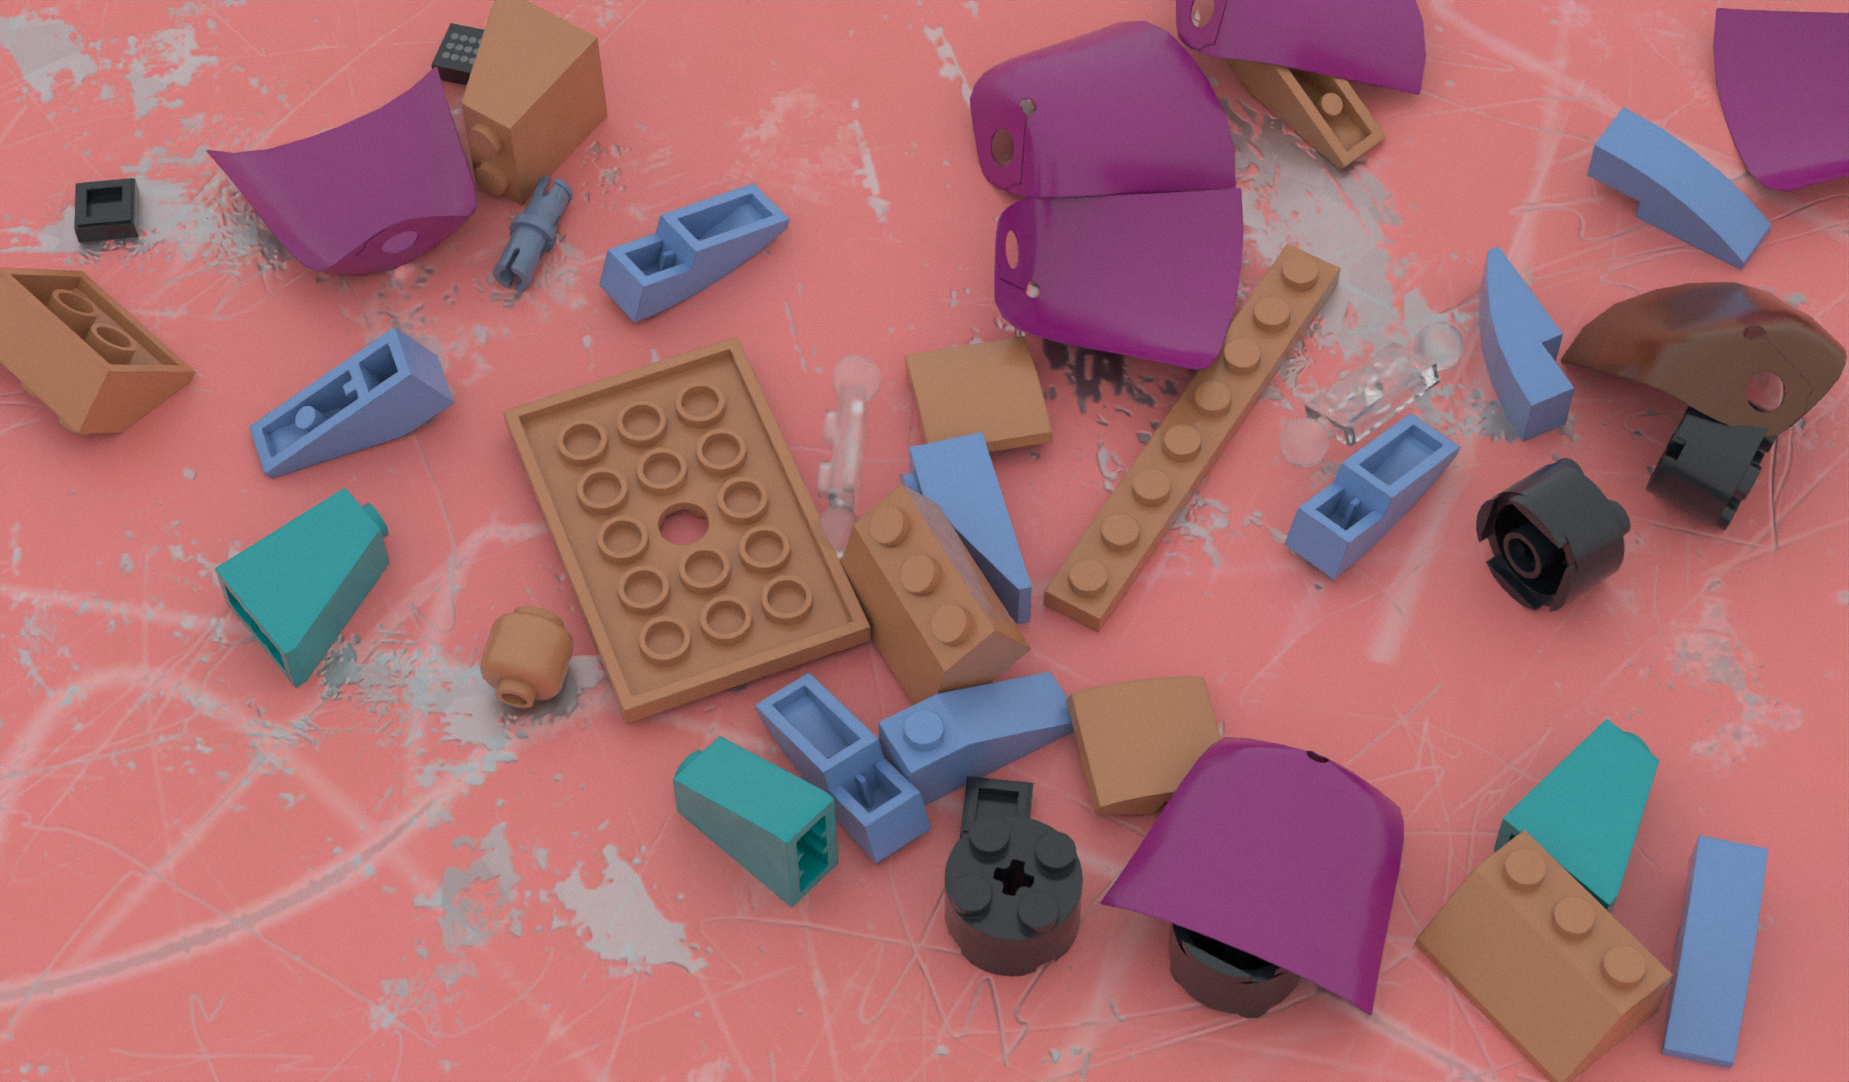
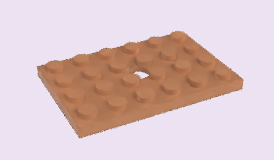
M737 336L503 411L507 430L626 724L871 641L870 625ZM687 510L695 518L706 519L709 527L706 534L700 540L692 544L678 545L667 541L661 535L660 531L664 526V518L675 511Z

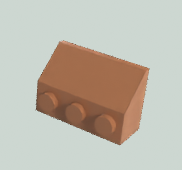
M0 267V364L4 365L21 381L20 386L26 393L42 400L59 416L58 421L65 429L80 436H92L93 433H123L191 382L195 371L83 271Z
M901 483L852 525L841 564L870 625L871 638L913 705L938 693L989 684L1031 650V647L937 503Z
M1525 830L1474 868L1416 938L1415 945L1550 1082L1573 1081L1658 1012L1673 976Z

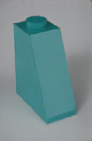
M346 488L333 494L215 568L226 603L295 688L309 679L389 565L383 538L389 535V531L384 520L370 503L361 507Z
M1606 719L1502 818L1494 851L1499 850L1525 830L1611 914L1621 887L1659 759L1651 754L1648 746L1642 739L1633 733L1623 732L1610 720Z
M721 736L704 751L696 750L689 754L678 767L675 777L672 779L677 812L791 908L838 864L835 801L824 790Z

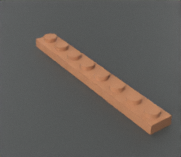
M1287 244L1229 326L1220 354L1209 368L1198 370L1046 587L1043 605L1098 633L1100 632L1337 286L1341 268L1292 245Z

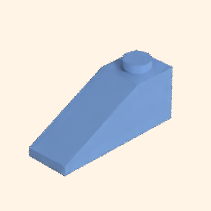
M393 327L253 423L249 428L264 474L273 479L406 436L455 402L438 356Z
M983 432L909 447V473L900 475V484H904L940 506L1011 618L1017 624L1030 622L1032 587Z
M1051 672L938 693L878 722L879 741L884 758L921 792L924 806L966 786L967 776L982 778L1074 732L1066 702L1068 697Z

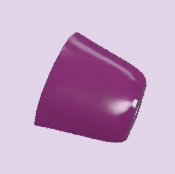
M1176 0L1178 37L1182 43L1192 50L1217 58L1279 65L1391 88L1419 95L1421 92L1426 50L1423 19L1416 0H1214V10L1211 19L1201 28L1196 27L1192 22L1191 12L1195 0Z
M1717 8L1713 43L1716 85L1734 145L1749 173L1765 188L1784 192L1849 176V13Z
M1147 21L1119 22L1016 56L984 72L974 85L970 97V107L980 166L987 181L1007 192L1028 198H1057L1219 190L1236 187L1235 149L1225 111L1211 84L1193 57L1168 31ZM1025 99L1034 101L1036 110L1031 116H1027V113H1024L1022 106H1020L1021 101ZM999 129L1007 130L1013 141V156L1006 166L998 165L992 153L993 138Z
M437 66L411 89L381 108L339 127L270 149L238 153L206 150L290 254L305 267L319 272L335 275H365L397 269L432 250L454 234L475 213L477 207L473 179L450 112Z
M1241 188L1074 198H1027L1015 202L1001 213L997 222L994 266L995 303L1006 321L1013 327L1033 336L1071 346L1128 355L1193 370L1209 368L1220 354L1236 302L1242 267L1244 232ZM1010 230L1015 234L1018 244V261L1014 269L1010 267L1006 256V238ZM1029 281L1034 282L1039 288V294L1035 298L1029 297L1026 294Z
M1224 737L1213 743L1195 762L1122 873L1102 899L1101 904L1131 910L1164 920L1230 945L1297 974L1345 999L1366 1014L1372 1015L1384 943L1400 870L1404 843V819L1400 807L1381 791L1351 770L1325 756L1284 744L1250 738Z

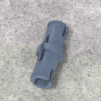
M551 176L540 177L524 212L517 214L509 226L511 238L499 262L493 268L494 278L506 288H511L516 275H518L519 279L515 289L517 291L526 290L531 283V277L543 253L549 252L557 240L555 229L566 206L573 198L572 189L559 178H555L554 184L550 192H548L547 188L551 182Z

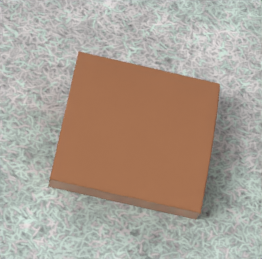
M1025 336L905 355L906 376L917 406L919 430L924 444L983 432L989 452L1052 442V430L1044 396Z
M1159 677L1125 681L1071 693L1066 700L1095 814L1155 815L1164 802L1171 799L1198 758L1213 743L1221 740L1204 677Z

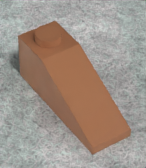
M1226 59L1250 94L1340 170L1387 137L1346 79L1279 65Z

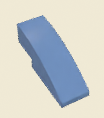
M1625 107L1621 109L1594 145L1587 176L1639 201L1635 217L1740 270L1744 268L1770 231L1772 224L1723 173L1689 146Z
M754 183L661 214L656 233L608 249L599 286L636 323L696 295L734 271L786 230L790 219Z
M1497 246L1487 252L1480 285L1478 317L1481 346L1490 381L1500 404L1522 442L1565 425L1575 388L1556 363L1563 333L1500 247Z
M1412 413L1408 414L1343 461L1334 482L1298 507L1284 545L1335 580L1366 554L1408 513L1455 459L1460 446Z
M809 672L755 704L758 716L801 777L834 798L836 820L875 863L880 862L931 829L921 792L884 758L879 738Z
M1702 835L1698 836L1689 860L1682 920L1676 933L1671 972L1673 976L1670 980L1661 1054L1731 1069L1734 1063L1752 966L1764 886L1767 848Z

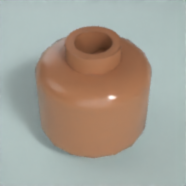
M520 606L514 609L513 613L504 614L494 621L480 662V671L483 679L496 689L495 696L498 700L510 706L529 708L533 706L534 701L549 700L560 693L573 653V639L566 629L563 628L564 622L559 616L542 608Z

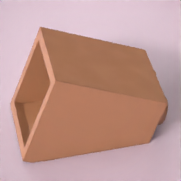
M494 0L461 102L475 180L486 191L497 196L504 195L523 206L532 196L538 179L543 176H551L607 116L598 38L527 0Z

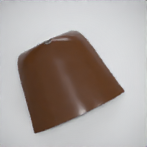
M1736 282L1686 283L1655 289L1615 303L1582 328L1561 358V362L1583 366L1650 385L1678 398L1699 412L1728 426L1768 428L1764 437L1777 436L1792 427L1827 394L1840 378L1846 365L1847 354L1844 347L1811 316L1785 303L1771 292ZM1749 327H1760L1766 334L1756 339L1751 337L1747 339L1744 337L1743 332ZM1762 371L1772 372L1779 376L1785 389L1784 399L1780 406L1770 412L1755 410L1746 399L1748 381L1753 375Z

